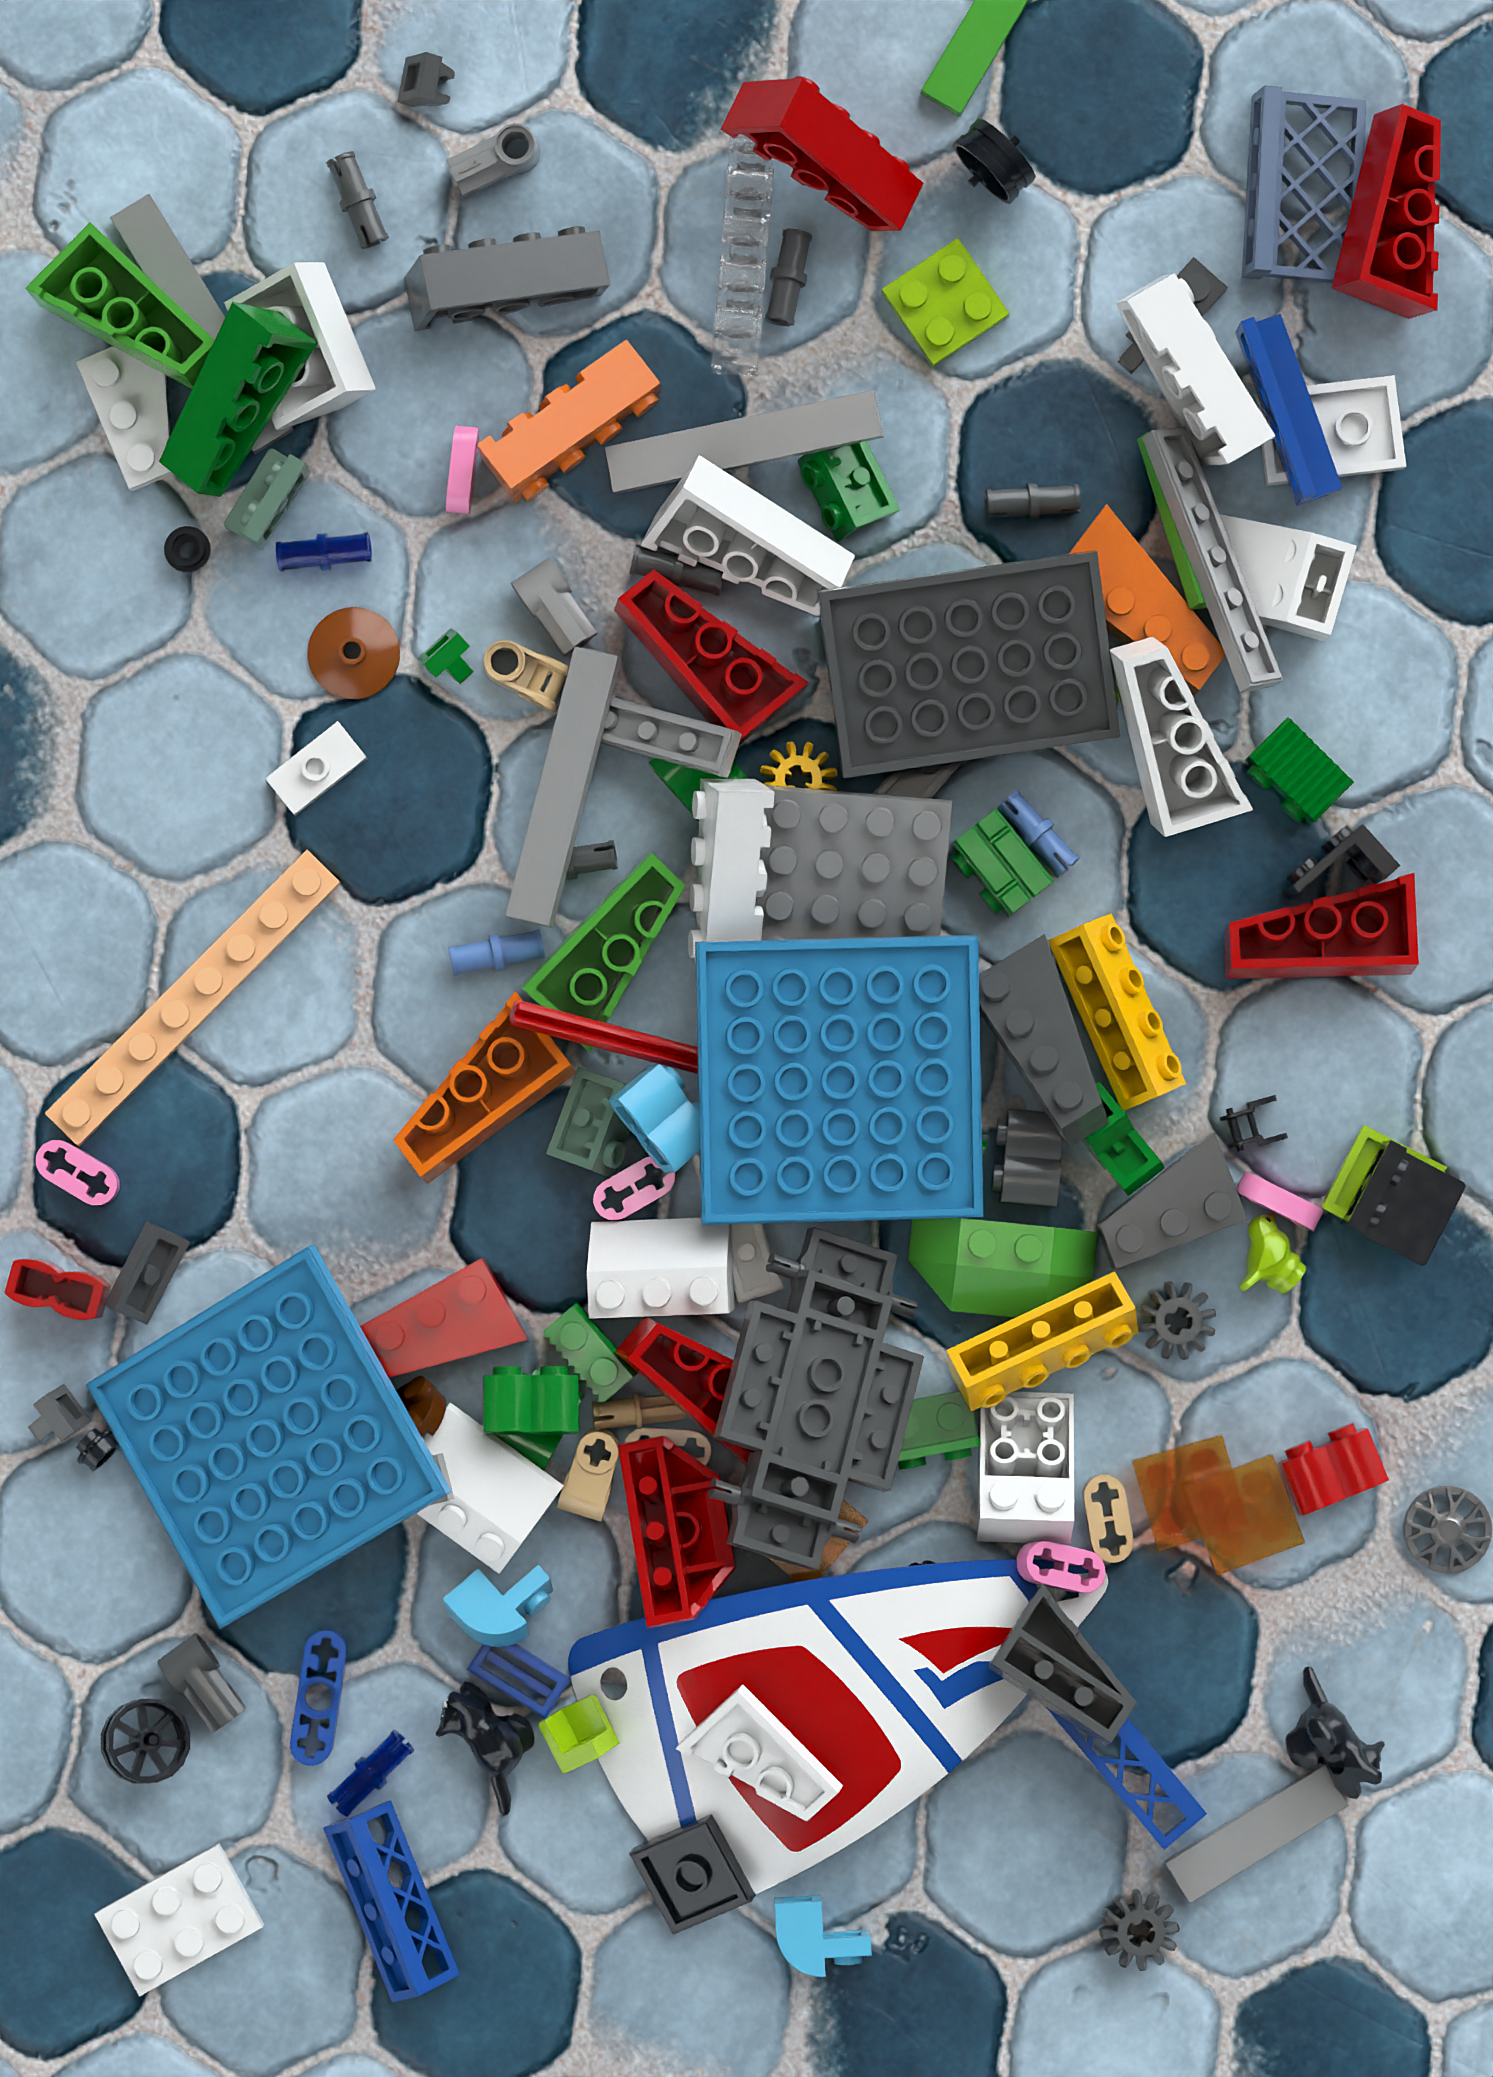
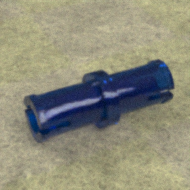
M369 532L328 537L327 533L317 534L316 539L276 542L278 569L280 572L290 569L320 566V569L324 571L331 570L332 565L372 562V545Z
M393 1729L390 1735L367 1758L361 1756L354 1763L356 1769L333 1792L327 1795L330 1803L333 1805L337 1802L339 1805L336 1809L348 1817L375 1788L380 1790L387 1784L386 1777L408 1755L414 1752L412 1745L409 1742L404 1744L403 1741L406 1738Z

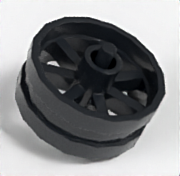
M978 118L970 126L969 131L965 135H961L953 143L957 156L973 175L968 182L973 187L980 182L989 192L1004 203L1011 204L1019 196V192L1024 187L1027 188L1036 178L1033 168L1016 148L1020 140L1015 135L1009 140L996 127L984 119Z
M138 1699L119 1706L107 1718L101 1732V1753L107 1767L118 1778L132 1784L158 1783L172 1777L184 1765L190 1750V1730L184 1716L172 1704L160 1699ZM146 1706L154 1707L165 1713L151 1729L148 1727ZM134 1708L137 1710L138 1731L120 1721L122 1716ZM170 1720L177 1733V1740L162 1739L160 1731ZM115 1728L129 1736V1744L116 1749L113 1748ZM161 1746L177 1748L174 1758L168 1767L157 1751ZM130 1751L137 1753L131 1772L120 1764L117 1756ZM148 1753L160 1773L152 1776H140L146 1754Z

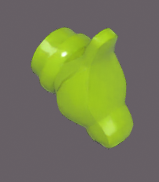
M1273 1213L1258 1215L1248 1225V1235L1251 1242L1247 1252V1276L1238 1287L1242 1291H1246L1255 1283L1265 1281L1270 1289H1276L1280 1294H1285L1300 1281L1306 1271V1266L1299 1261V1255L1290 1252L1289 1239L1284 1232L1278 1229L1275 1215Z

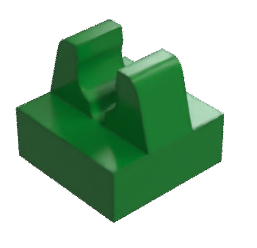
M452 628L417 659L435 678L446 670L459 684L463 683L474 672L460 657L470 646Z

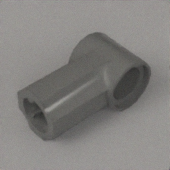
M194 1633L157 1660L159 1668L172 1687L179 1694H185L212 1733L246 1709L240 1697L218 1669L220 1664L214 1653L197 1633Z

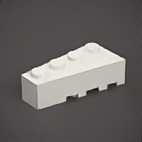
M1175 273L1161 276L1115 304L1180 426L1186 427L1201 465L1229 464L1275 437V434L1216 341L1213 330L1193 304L1195 299L1188 284L1182 278L1178 279Z
M700 455L657 511L641 543V546L656 551L658 546L675 552L679 554L678 561L693 567L696 566L697 562L720 570L723 572L721 578L735 584L749 582L761 587L763 595L815 616L820 615L817 591L840 588L855 557L854 554Z
M1149 637L1110 649V658L1151 825L1163 836L1167 837L1252 811L1253 809L1247 797L1240 789L1235 779L1236 776L1228 761L1222 755L1207 721L1204 720L1195 704V699L1168 648L1154 637Z
M700 779V791H694L692 811L694 819H699V837H693L691 842V861L693 865H698L697 884H691L689 893L690 909L692 912H696V930H690L688 935L690 958H695V942L761 940L764 914L762 907L755 906L756 897H763L766 891L767 873L763 860H759L760 851H764L765 847H770L771 828L767 826L764 808H773L775 792L756 779Z

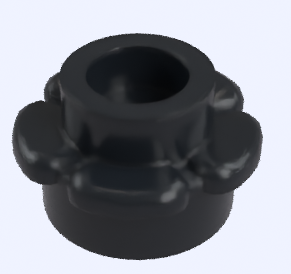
M97 1428L91 1430L76 1447L81 1452L77 1462L79 1464L85 1463L92 1471L97 1470L107 1462L119 1447L117 1441L110 1436L112 1434L111 1430L106 1429L102 1433Z

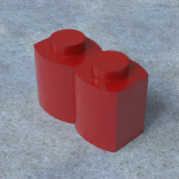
M19 1259L13 1261L4 1293L13 1301L25 1306H51L52 1309L65 1317L76 1320H89L103 1316L106 1306L104 1303L109 1295L111 1285L100 1276L89 1272H65L58 1265L46 1260Z
M1350 1423L1328 1432L1330 1441L1313 1448L1309 1440L1284 1450L1287 1459L1278 1462V1466L1298 1515L1309 1514L1389 1481L1368 1428L1356 1430L1354 1423Z

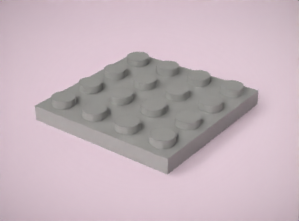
M766 785L775 792L773 808H764L767 826L771 828L770 847H765L764 851H760V860H763L767 873L766 891L763 897H756V906H761L764 914L761 940L940 936L952 800Z

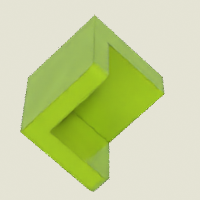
M594 1694L557 1710L539 1722V1728L563 1774L600 1758L620 1743Z

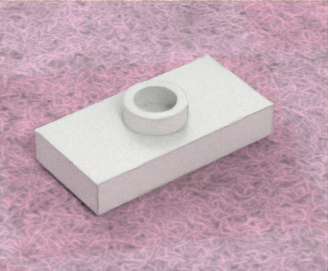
M337 721L265 779L296 816L368 758Z

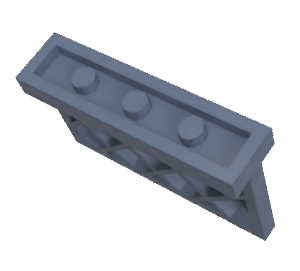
M1264 85L1252 95L1242 278L1261 279L1265 276L1333 283L1335 271H1329L1317 255L1332 242L1341 250L1343 242L1341 234L1346 230L1364 157L1367 100L1282 91V87ZM1286 104L1302 106L1313 120L1298 135L1285 121ZM1316 108H1326L1327 110L1320 114ZM1335 109L1353 111L1352 131L1343 139L1339 137L1325 120ZM1315 126H1318L1334 145L1319 160L1301 140ZM1284 135L1290 141L1286 146H1284ZM1352 138L1350 150L1346 143ZM1293 146L1311 166L1296 180L1283 167V154ZM1336 151H1339L1350 164V176L1340 185L1322 165ZM1314 171L1332 191L1317 205L1312 202L1299 186ZM1282 181L1287 185L1283 192H1281ZM1348 184H1349V196H1348V195L1346 194V192L1343 190ZM1291 191L1308 211L1293 226L1280 212L1281 200ZM1335 196L1348 210L1347 222L1338 230L1333 227L1320 211ZM1311 217L1317 221L1329 236L1314 251L1296 231ZM1279 226H1280V227L1283 229V231L1285 232L1280 238H1279ZM1288 237L1306 257L1296 267L1277 266L1278 246ZM1310 262L1315 269H1308L1303 267H1305Z

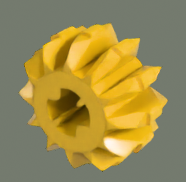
M792 741L786 744V751L789 757L787 759H784L778 751L772 750L770 757L778 766V769L768 765H763L760 769L762 775L775 779V781L763 783L765 786L795 787L793 785L787 786L785 778L791 779V771L800 770L802 776H810L812 780L811 784L806 782L805 788L837 791L834 786L822 783L824 780L837 777V770L835 768L820 771V767L827 762L829 755L827 752H823L814 761L810 759L813 752V744L810 742L805 744L803 756L796 755V746Z

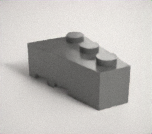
M1209 1133L1188 1152L1174 1161L1157 1177L1096 1224L1112 1269L1126 1266L1248 1220L1216 1133Z
M1044 1584L1037 1589L987 1666L988 1669L1104 1746L1112 1743L1137 1704L1100 1655L1096 1654L1081 1635L1074 1622L1066 1616L1055 1602L1052 1594Z

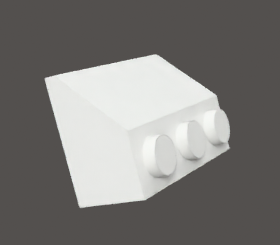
M294 262L224 302L227 311L232 302L278 311L318 343L271 417L276 430L340 410L376 390L324 262Z
M701 1217L591 1222L587 1263L589 1319L724 1314L735 1309L731 1224L702 1225Z
M449 1403L438 1430L433 1437L427 1433L423 1440L432 1455L443 1453L454 1499L429 1505L417 1514L500 1574L564 1485L497 1436L483 1435L482 1425L455 1405Z

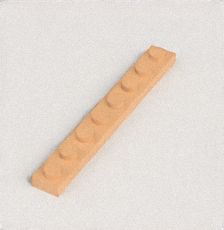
M306 850L45 1114L77 1146H81L312 914L341 882L312 853Z

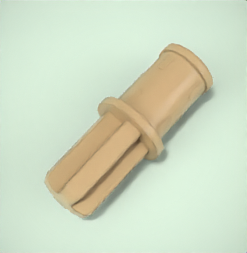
M633 1393V1398L591 1402L595 1431L636 1425L637 1429H642L643 1424L676 1421L685 1418V1413L663 1394L639 1397L638 1393Z

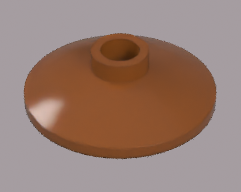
M360 607L343 608L324 617L313 630L308 643V663L314 678L329 693L344 699H364L379 693L395 676L400 661L399 641L391 625L376 612ZM350 643H356L361 647V653L356 659H348L344 656V649Z

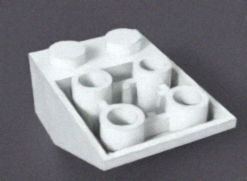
M1219 514L1261 624L1324 642L1332 633L1357 546L1312 532Z
M1012 1392L1001 1403L993 1407H980L979 1439L981 1446L978 1448L977 1541L1012 1543L1049 1541L1058 1544H1070L1074 1526V1394Z

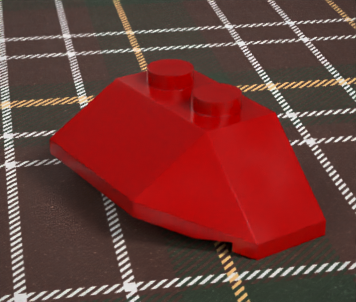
M664 1436L618 1445L647 1628L694 1620L736 1569L733 1546L726 1544L730 1531L726 1504L724 1501L708 1497V1490L714 1489L709 1487L711 1481L714 1478L722 1481L721 1477Z

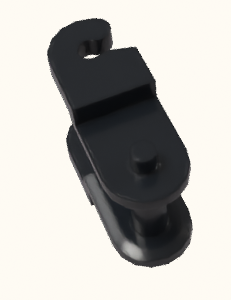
M1276 1095L1246 1103L1247 1110L1234 1113L1232 1108L1226 1109L1227 1115L1219 1118L1220 1121L1227 1120L1233 1143L1227 1145L1228 1149L1237 1147L1239 1152L1244 1150L1243 1144L1257 1141L1258 1146H1263L1288 1138L1287 1133H1282L1264 1139L1262 1135H1259L1253 1112H1255V1107L1277 1101ZM1247 1115L1253 1136L1246 1139L1242 1138L1237 1117Z

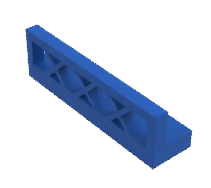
M1278 314L1256 322L1254 317L1241 321L1235 333L1266 421L1275 434L1273 441L1296 506L1341 491L1342 485L1282 315Z
M1048 1709L1163 1850L1207 1814L1128 1718L1117 1733L1120 1737L1118 1758L1098 1756L1092 1749V1737L1087 1735L1086 1741L1074 1725ZM1126 1746L1138 1760L1125 1758ZM1105 1763L1118 1764L1117 1778ZM1124 1765L1142 1766L1150 1773L1148 1794L1131 1793L1122 1785ZM1156 1782L1168 1796L1155 1795ZM1135 1800L1148 1801L1147 1814ZM1154 1801L1174 1803L1185 1816L1164 1835L1152 1821Z
M391 1800L374 1806L356 1816L342 1819L323 1827L391 2001L397 2002L419 1997L459 1976L458 1968ZM379 1816L387 1832L383 1846L373 1841L366 1823ZM390 1861L399 1865L403 1872L404 1879L401 1889L392 1886L388 1879L387 1871ZM408 1905L417 1909L420 1915L421 1923L418 1933L408 1929L404 1916ZM425 1949L435 1953L442 1971L430 1978L427 1977L422 1965Z

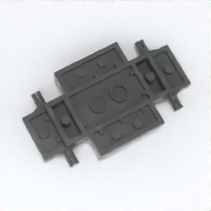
M812 1227L807 1229L801 1254L796 1261L776 1253H772L769 1256L767 1262L771 1264L766 1265V1271L791 1279V1294L788 1306L784 1310L756 1300L748 1302L713 1437L756 1451L749 1453L744 1476L738 1486L716 1478L709 1485V1487L714 1488L708 1490L709 1498L733 1504V1519L726 1544L808 1570H818L824 1546L831 1536L850 1541L854 1544L860 1537L856 1532H861V1524H855L838 1518L847 1481L882 1492L891 1491L924 1359L923 1355L883 1343L890 1312L912 1319L916 1313V1310L913 1308L918 1306L917 1300L893 1294L892 1276L898 1255Z

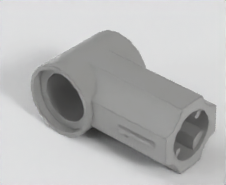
M513 123L499 130L496 136L446 161L463 197L466 198L515 173L523 174L531 171L536 167L540 159V148L529 128L522 124ZM516 139L528 141L529 149L523 157L513 159L506 156V148L510 142Z
M549 557L511 583L533 617H538L547 630L546 632L564 656L572 653L574 646L582 647L597 635V632L571 596L572 590Z

